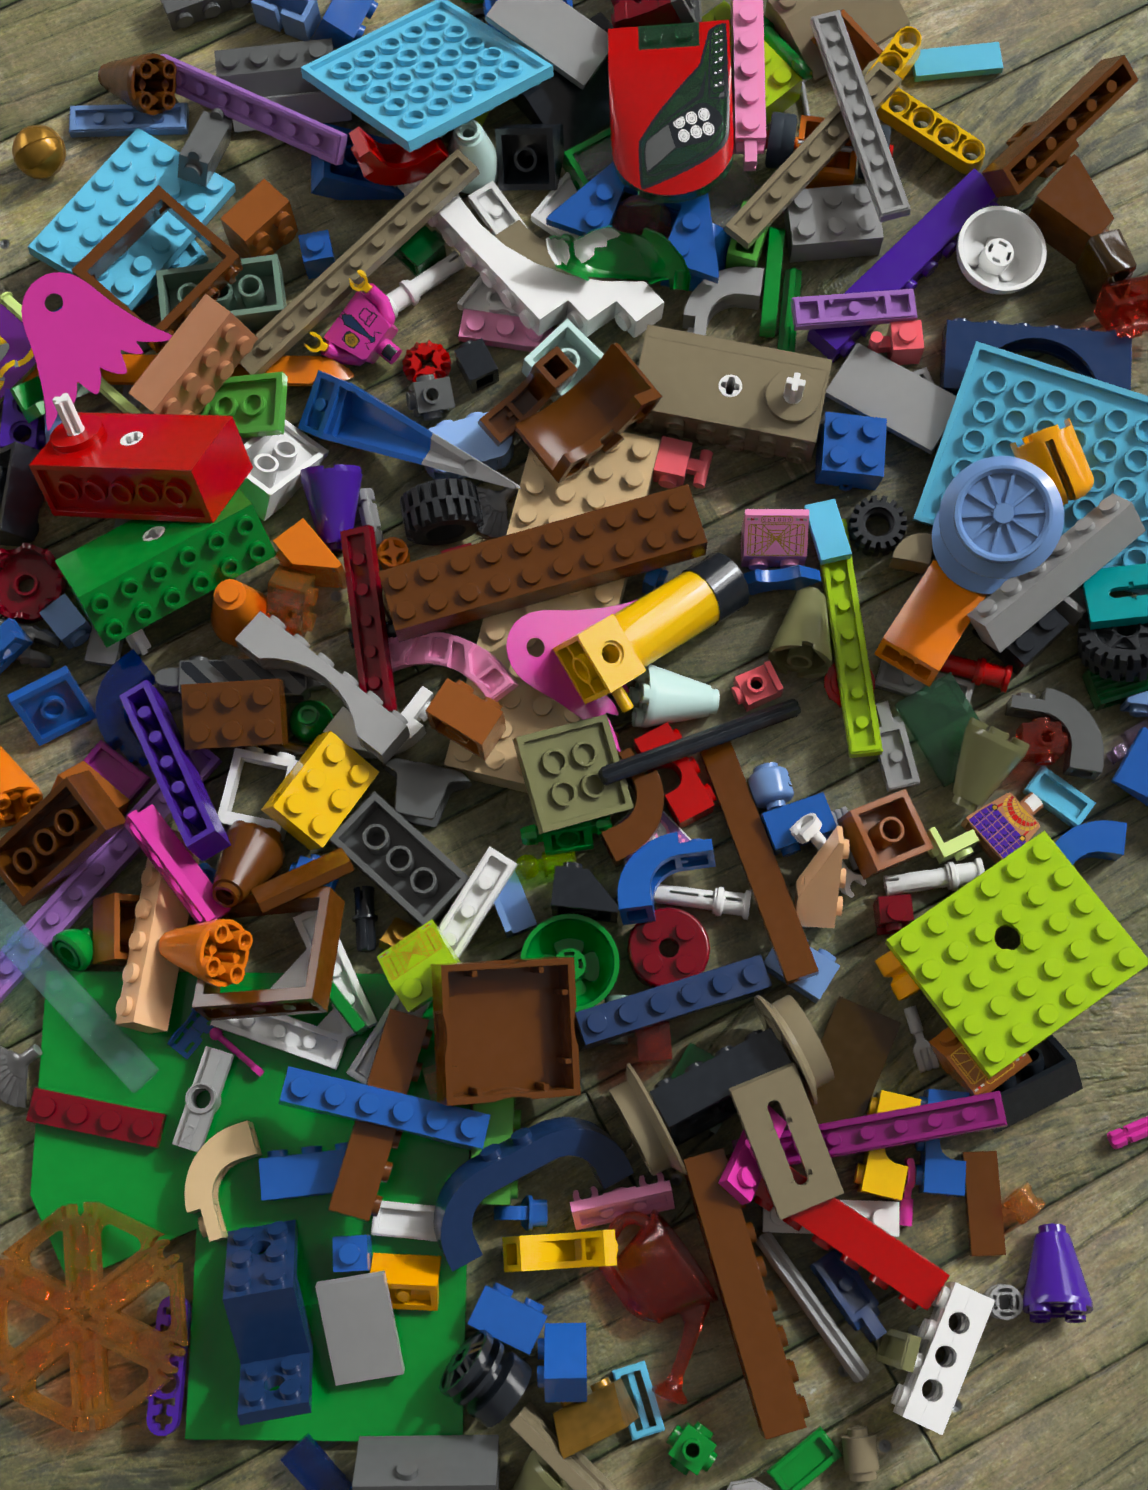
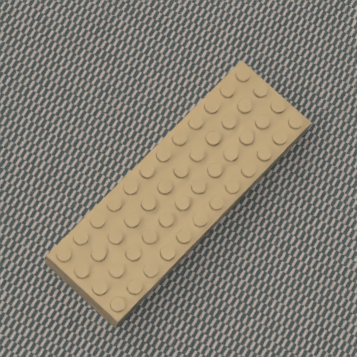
M623 432L621 435L624 440L606 455L601 450L587 461L589 467L560 483L553 478L537 456L529 449L520 482L521 489H518L506 535L649 495L660 440ZM628 577L483 618L477 645L489 651L501 661L513 675L519 686L497 702L502 706L501 711L504 712L506 730L486 761L450 740L444 762L445 768L461 771L471 780L528 793L512 739L581 721L582 719L557 701L531 687L516 674L509 662L506 650L509 631L522 616L535 611L584 610L620 605ZM531 638L527 642L528 653L534 657H539L543 654L545 649L543 642L538 638ZM467 678L466 684L474 689L473 694L484 700L485 695L475 683Z

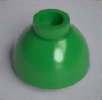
M305 700L293 708L289 717L290 730L299 741L312 744L318 735L324 733L323 731L332 721L333 715L324 703L317 700Z
M84 927L82 930L66 929L54 935L52 947L57 958L72 970H86L93 960V931Z

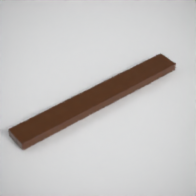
M731 741L700 751L699 753L786 984L788 985L818 975V967Z

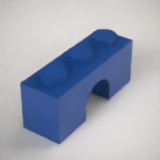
M927 1089L924 1091L923 1096H919L918 1099H921V1105L968 1097L969 1092ZM940 1139L915 1143L916 1151H921L920 1165L915 1164V1185H919L918 1193L954 1197L965 1196L966 1161L948 1158L941 1150Z

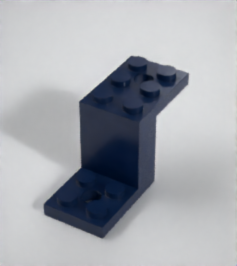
M296 1219L228 1231L223 1303L241 1364L237 1411L240 1426L312 1413L313 1336L297 1278L298 1227ZM280 1386L277 1390L269 1391L273 1387Z

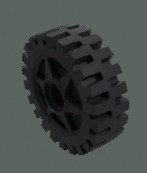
M1086 611L1083 614L1082 620L1080 619L1077 635L1078 655L1080 659L1082 658V664L1085 667L1089 666V671L1094 674L1099 671V676L1104 679L1112 675V681L1118 682L1121 677H1125L1126 682H1133L1134 676H1137L1140 681L1146 680L1148 673V623L1090 630Z

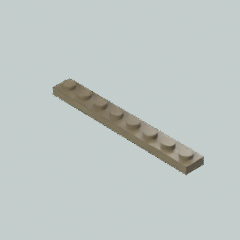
M879 61L864 76L876 111L897 90L902 81L899 76ZM839 105L834 108L725 225L724 231L747 250L850 140Z

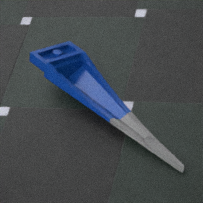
M318 370L298 429L324 440L516 490L521 489L515 482L353 383Z

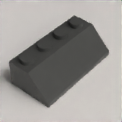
M332 38L216 50L214 51L216 77L262 97L321 91L302 77L301 67L334 51Z

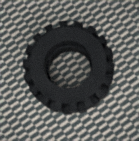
M454 478L432 480L411 488L400 497L407 540L415 544L437 546L455 543L474 535L484 525L477 487L471 481Z

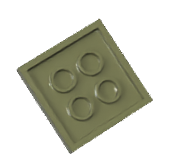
M606 714L512 739L539 834L634 808L626 779L610 785H604L598 774L601 767L620 761Z

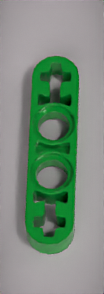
M769 228L759 337H775L785 228Z

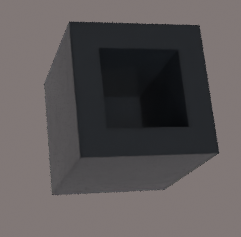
M482 338L476 341H467L454 351L456 364L472 394L499 382L498 367Z

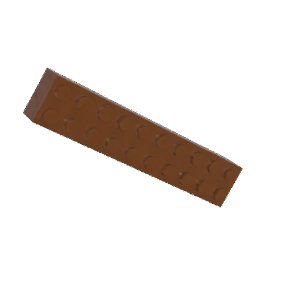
M689 484L378 572L398 641L402 642L706 555L708 542Z

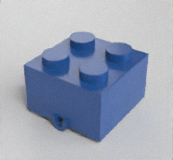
M826 411L820 421L817 434L815 483L839 486V489L843 491H849L852 488L876 490L884 477L887 419Z

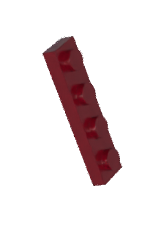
M34 1087L26 1121L159 1148L167 1115Z

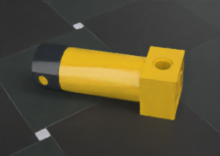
M719 552L711 553L701 562L695 563L683 570L680 575L617 613L585 628L552 649L585 704L611 693L621 711L625 713L631 710L634 705L622 686L646 671L645 667L709 627L716 626L736 611L743 609L749 601L748 584L741 570L728 556Z

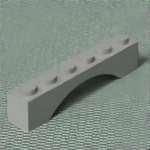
M260 611L235 638L240 651L263 669H282L298 672L314 678L328 687L342 700L351 713L360 745L382 763L386 764L410 737L409 729L406 725L408 723L407 719L396 710L389 712L382 706L383 701L372 691L369 690L367 693L357 687L359 683L352 675L345 671L343 674L339 673L333 668L335 664L325 654L320 652L316 655L309 649L310 644L299 634L294 636L289 634L285 630V624L274 615H271L269 618Z

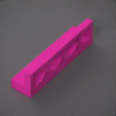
M153 804L139 813L135 809L127 815L124 823L125 828L197 924L220 919L230 912L231 908L222 907L215 902L212 897L213 884Z

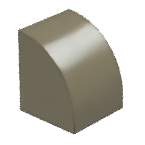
M917 533L903 539L897 545L888 568L925 574L931 562L933 549L932 534Z

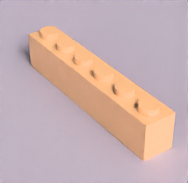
M172 829L196 863L199 864V858L186 847L180 832ZM147 858L146 868L141 876L142 888L140 899L135 907L136 919L134 929L129 938L130 950L127 965L122 973L123 986L121 996L116 1004L117 1017L115 1025L149 1034L166 1032L168 1030L179 971L178 966L166 960L160 954L159 940L164 933L187 926L189 912L149 858Z

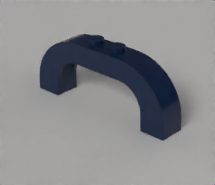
M575 1117L552 1118L529 1128H521L515 1131L511 1138L482 1149L479 1155L462 1164L448 1178L439 1193L435 1205L433 1223L436 1240L452 1272L483 1255L473 1234L472 1220L476 1208L485 1197L552 1160L563 1156H577L588 1161L594 1177L606 1189L634 1173L622 1149L598 1125Z

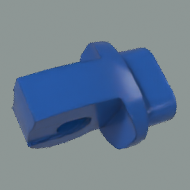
M526 1195L521 1202V1206H494V1220H520L522 1227L526 1231H532L533 1227H547V1199H533L532 1195Z

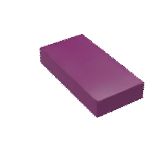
M102 740L96 744L83 760L130 800V804L133 803L151 781L150 777Z

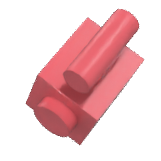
M921 320L890 322L887 335L883 336L878 331L873 332L867 348L876 353L887 352L888 359L898 365L919 364L924 351Z
M662 436L654 467L653 482H658L664 488L672 489L684 485L686 474L695 475L693 486L703 489L705 488L713 452L703 449L701 450L699 460L691 458L692 442Z

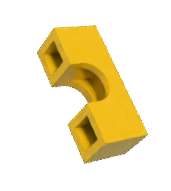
M881 1090L877 1092L876 1097L871 1096L867 1115L920 1106L921 1099ZM885 1149L865 1152L863 1164L858 1163L855 1170L854 1183L859 1184L857 1192L893 1201H902L908 1166L891 1161L886 1155Z

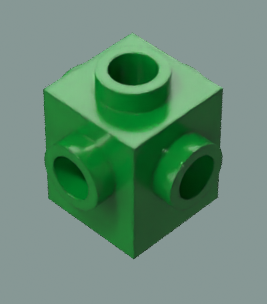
M687 1421L682 1427L677 1424L666 1440V1443L670 1445L667 1453L673 1457L669 1463L686 1476L689 1471L695 1475H698L701 1469L707 1472L718 1456L714 1452L717 1444L711 1439L714 1433L698 1421L694 1426ZM696 1443L699 1446V1453L696 1456L687 1455L686 1447L688 1444Z

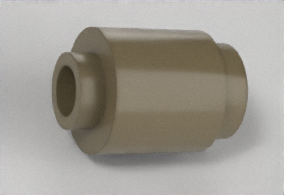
M867 1426L847 1428V1434L841 1436L844 1469L845 1472L849 1473V1480L864 1482L877 1479V1470L880 1469L876 1433L868 1432Z

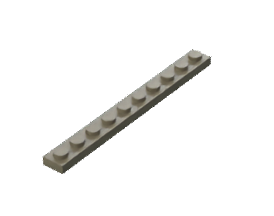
M459 149L455 150L256 334L259 339L253 345L252 350L244 356L239 364L250 375L265 373L353 291L349 278L355 284L363 282L364 278L357 273V270H363L367 277H369L480 174L478 168Z

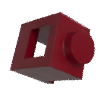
M911 894L877 897L873 903L877 936L895 934L914 921Z

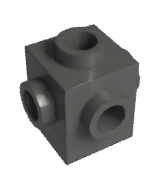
M434 374L416 377V382H413L409 386V391L406 392L407 406L409 410H413L414 417L423 416L424 421L442 418L441 413L450 412L455 408L450 377L435 379Z

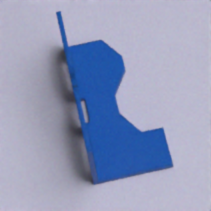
M193 1008L188 1019L174 1032L167 1045L171 1046L186 1059L201 1044V1034L203 1032L208 1034L214 1028V1026L206 1024L208 1020L202 1015L197 1018L198 1012ZM193 1020V1027H190L188 1030L186 1026ZM182 1032L185 1033L180 1041L175 1044L174 1042ZM193 1041L195 1044L188 1051V1053H186L184 1050Z

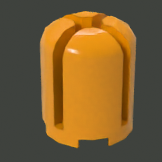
M1070 418L1064 420L1066 427L1060 429L1057 424L1022 438L1024 444L1017 447L1016 442L1010 443L1016 458L1036 465L1051 478L1060 493L1063 505L1068 504V500H1077L1084 497L1094 485L1093 474Z

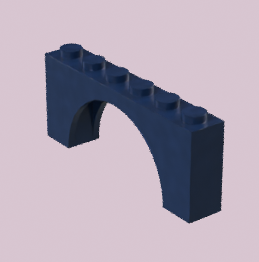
M965 318L947 320L942 332L939 387L955 396L958 394L976 341L1012 353L1023 351L1045 353L1062 360L1078 374L1131 390L1132 334L1122 333L1119 330L1101 332L1092 331L1085 327L1062 329L1057 325L1036 327L1030 326L1027 323L1010 325L1000 324L994 320L971 322Z

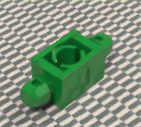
M609 815L544 834H539L538 827L535 824L521 828L520 832L522 844L538 845L539 842H544L545 855L549 856L593 849L592 834L597 833L599 835L612 828V823Z

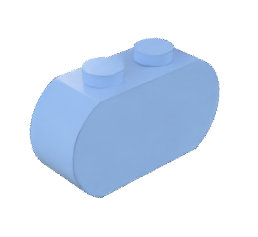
M474 412L467 415L466 418L457 421L444 420L435 427L428 429L493 470L505 468L513 456V435L498 447L478 425L479 419L486 413ZM425 466L427 473L434 480L469 478Z

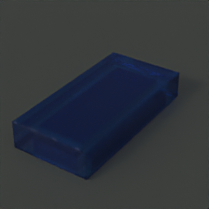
M309 1433L280 1459L306 1490H352L350 1480Z

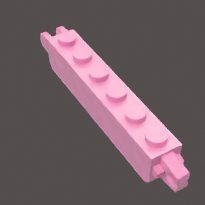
M731 0L733 153L743 154L744 171H756L757 154H764L766 143L763 0Z

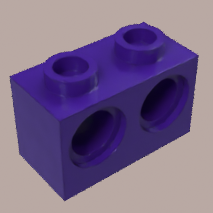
M5 389L0 427V448L16 441L41 451L46 445L44 416L28 423L10 389ZM25 435H31L27 441L20 442Z

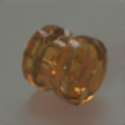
M1026 1182L1011 1193L1003 1201L1002 1205L1006 1209L1012 1210L1016 1214V1221L1023 1225L1040 1212L1046 1205V1202L1042 1198L1036 1197L1032 1192V1186Z

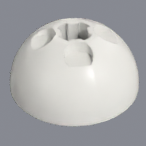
M989 206L972 214L964 223L956 245L957 261L965 278L976 288L990 294L1005 295L1024 289L1040 275L1046 262V243L1037 224L1023 212L1007 206Z

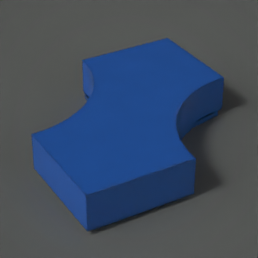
M801 565L777 570L755 569L743 574L748 584L750 595L772 590L797 591L821 581L819 570Z

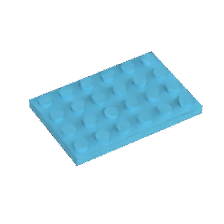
M136 128L29 244V254L59 272L73 274L71 269L158 185L206 226L236 192L235 184L215 172L207 187L178 178L180 152L141 129ZM167 211L97 281L132 310L157 282L156 270L168 269L195 239L196 235Z

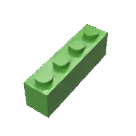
M516 1097L473 1105V1111L490 1114L483 1149L491 1144H499L511 1138L514 1130L521 1129V1110L515 1109ZM471 1150V1158L479 1155L482 1150L478 1152ZM518 1179L491 1193L479 1205L511 1206V1199H518Z

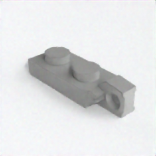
M888 701L877 703L876 710L883 748L882 755L877 756L887 793L918 786L920 779L904 721L901 722L899 716L892 717Z

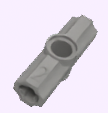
M205 1047L193 1084L186 1092V1104L172 1142L173 1145L198 1152L204 1145L214 1114L221 1106V1094L234 1059L233 1054ZM206 1090L210 1093L211 1101L208 1106L200 1109L196 1104V1098L199 1093Z

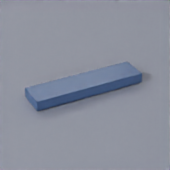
M175 103L171 110H165L163 113L154 116L141 113L128 104L70 106L69 133L71 138L130 136L136 128L149 135L188 134L189 107L187 103Z

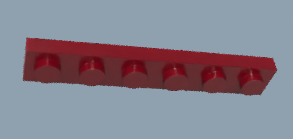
M365 525L340 531L359 687L365 693L369 690L375 693L383 701L382 706L389 712L397 711L381 579L378 572L379 564L374 527Z

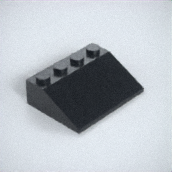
M601 12L589 19L607 33L608 29L614 28ZM608 56L583 90L553 69V77L543 81L538 86L524 91L511 100L533 124H563L565 152L592 138L611 125Z

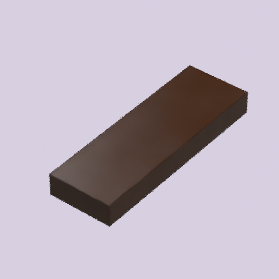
M341 847L252 888L251 892L262 913H265L353 872L354 868L351 860Z
M997 1151L962 1152V1161H966L965 1204L970 1256L1006 1255Z

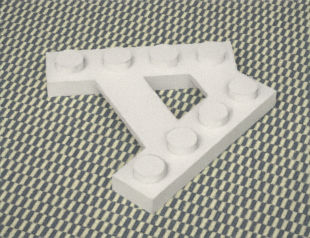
M318 910L306 911L293 917L307 949L270 989L305 986ZM339 938L333 981L369 1028L377 1025L378 1021ZM334 1005V1009L318 1026L287 1015L213 1020L210 1024L219 1029L337 1070L348 1038L356 1035Z

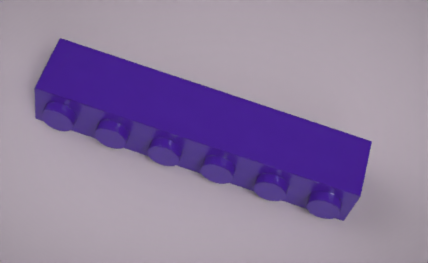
M148 680L119 695L186 847L203 862L231 846L189 751L185 750L184 740L163 695Z

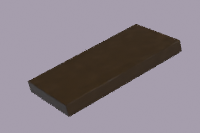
M841 996L838 997L821 1038V1043L834 1072V1080L817 1088V1105L811 1107L818 1124L864 1116L901 1025L900 1022Z

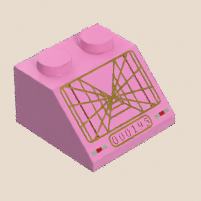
M745 509L741 529V567H749L751 570H765L768 567L784 569L795 565L804 566L807 558L809 509Z

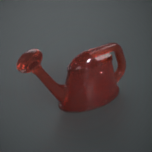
M653 1209L650 1212V1217L638 1211H627L618 1215L611 1222L607 1230L615 1229V1239L617 1240L625 1227L629 1225L641 1227L620 1255H617V1267L628 1286L614 1266L598 1267L627 1311L644 1322L661 1324L665 1319L678 1314L681 1315L684 1322V1331L671 1374L668 1375L663 1383L654 1385L652 1391L664 1400L685 1405L688 1403V1400L683 1392V1377L707 1315L710 1302H717L718 1297L688 1248L657 1210Z

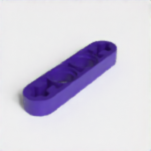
M179 1295L164 1298L157 1310L146 1418L149 1430L157 1436H166L175 1432L181 1422L191 1305L186 1298ZM174 1301H177V1307L183 1308V1314L176 1316L175 1327L182 1326V1333L177 1331L163 1332L164 1325L171 1326L172 1315L166 1314L167 1307H172ZM170 1336L178 1339L180 1343V1350L174 1357H167L162 1351L163 1341ZM166 1372L172 1373L177 1381L176 1388L168 1394L163 1393L158 1386L159 1378ZM175 1398V1405L167 1404L166 1410L167 1416L172 1417V1423L166 1424L165 1430L161 1429V1423L155 1421V1417L162 1414L164 1403L156 1404V1399Z

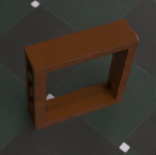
M158 185L71 270L73 275L89 283L115 305L143 321L97 279L168 211L223 259L155 327L174 335L205 294L216 301L220 296V291L228 283L233 284L236 281L235 277L242 271L243 267L240 256ZM168 341L145 343L156 353H159Z
M321 886L265 913H262L253 895H249L241 903L231 907L230 912L220 919L233 920L240 917L318 910L305 986L220 993L221 987L211 986L198 978L192 1008L208 1021L328 1012L345 901L331 887Z

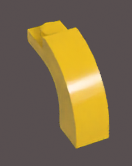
M615 1229L502 1237L504 1272L617 1265L618 1244L615 1239Z

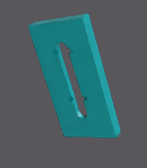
M1148 563L1101 568L1082 584L1090 630L1148 623V595H1139L1136 598H1131V596L1113 598L1109 595L1114 591L1148 588Z

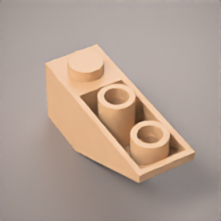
M842 826L835 828L796 881L794 907L802 927L835 928L836 916H842L843 897L838 896L839 888H845L846 868H842V859L849 858V839H844Z

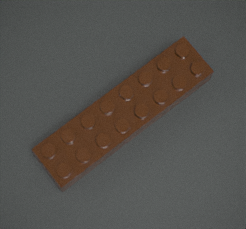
M721 1148L683 1159V1164L687 1171L685 1179L759 1431L767 1440L807 1428L804 1419L810 1417L804 1396H801L800 1393L797 1394L794 1383L799 1382L798 1373L793 1360L786 1359L783 1348L789 1346L783 1325H776L773 1312L778 1311L773 1291L765 1289L762 1279L768 1276L762 1256H755L752 1243L757 1242L756 1233L752 1222H745L742 1209L747 1208V1204L741 1205L718 1183L731 1157V1154L725 1155L724 1149Z

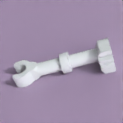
M814 813L803 816L789 829L797 842L804 844L811 840L818 851L826 842V838L820 832L822 822ZM842 861V868H846L845 888L839 889L843 894L852 898L855 895L850 889L851 883L855 880L858 884L865 886L867 884L866 879L864 880L862 875L848 869Z

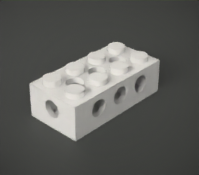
M946 1282L932 1303L934 1309L930 1319L924 1318L917 1336L921 1337L922 1340L913 1373L908 1372L904 1384L899 1383L893 1393L891 1403L895 1405L894 1413L943 1435L995 1300L956 1282ZM952 1314H955L958 1324L952 1331L949 1327V1318ZM942 1346L945 1351V1357L938 1364L935 1354L937 1349ZM927 1380H930L932 1390L929 1395L924 1397L922 1386Z

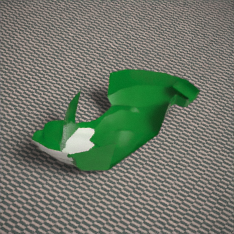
M611 225L592 230L578 239L568 234H562L560 237L551 235L546 238L548 253L555 266L589 281L588 277L647 280L651 285L658 281L669 279L670 290L681 289L689 291L691 275L684 258L664 235L654 230L644 228L642 235L624 233L613 228Z

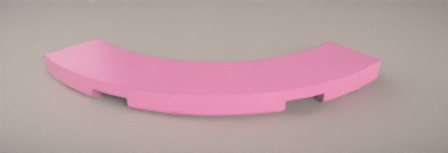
M434 632L399 642L397 637L388 638L392 673L416 665L430 664L452 668L475 683L485 697H489L496 702L519 686L513 675L501 661L479 645L459 636L444 632Z

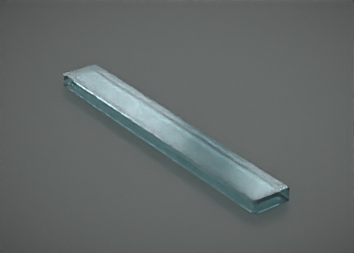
M0 898V950L131 1092L136 1093L160 1069L119 1025H115V1021Z

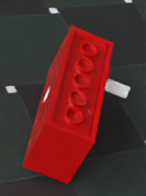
M63 393L60 397L53 398V404L62 423L52 431L50 440L29 464L53 516L214 523L253 469L233 416L77 412L68 393Z

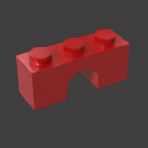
M666 722L634 739L633 748L637 754L683 737L677 728L672 730L669 723ZM693 756L684 757L647 771L649 774L659 769H670L678 775L680 785L664 796V804L674 822L681 829L713 812L715 806L713 802L716 801L715 794L708 783L702 784L697 775L701 771Z

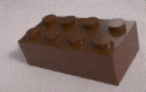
M89 770L66 777L0 839V876L22 906L49 895L124 826L125 817Z

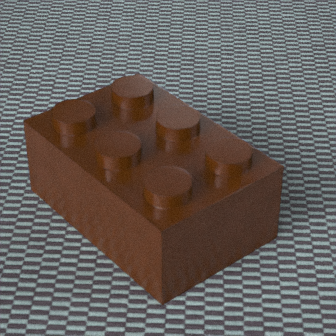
M262 679L181 684L185 750L288 744L285 680Z

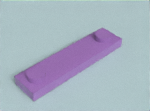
M914 289L792 297L790 302L794 331L890 324V322L917 319Z

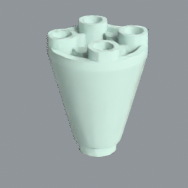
M472 119L470 122L455 128L447 148L449 155L459 149L480 172L461 192L472 194L491 181L496 183L498 181L497 152L482 126Z
M652 664L645 667L646 671L635 678V687L629 688L628 697L634 705L632 713L633 727L648 728L663 725L666 722L670 724L708 717L709 714H716L719 708L720 697L718 689H712L710 685Z

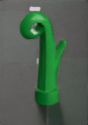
M763 15L764 41L803 80H811L813 78L812 69L774 29V24Z

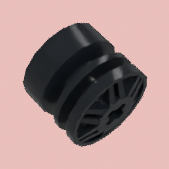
M479 1330L455 1353L442 1375L439 1389L445 1396L452 1397L457 1405L468 1403L467 1410L472 1417L485 1427H493L500 1423L520 1400L530 1381L532 1368L514 1352L503 1354V1344L499 1340H493L492 1335L486 1330Z

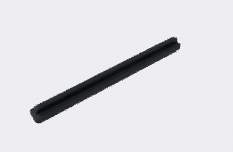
M790 699L603 766L598 771V774L604 785H610L797 717L801 713V708L796 699Z

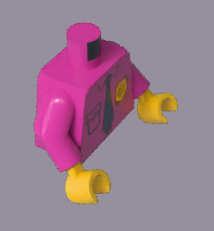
M357 270V273L364 280L361 284H355L349 278L351 288L357 292L325 334L324 338L328 341L323 342L319 334L310 332V335L318 338V343L314 347H310L305 343L304 346L311 352L321 351L323 356L333 359L340 364L361 366L365 362L374 364L380 356L388 363L393 364L401 355L402 350L392 342V339L398 332V328L394 325L396 317L390 299L376 285L368 283L367 275L363 270Z

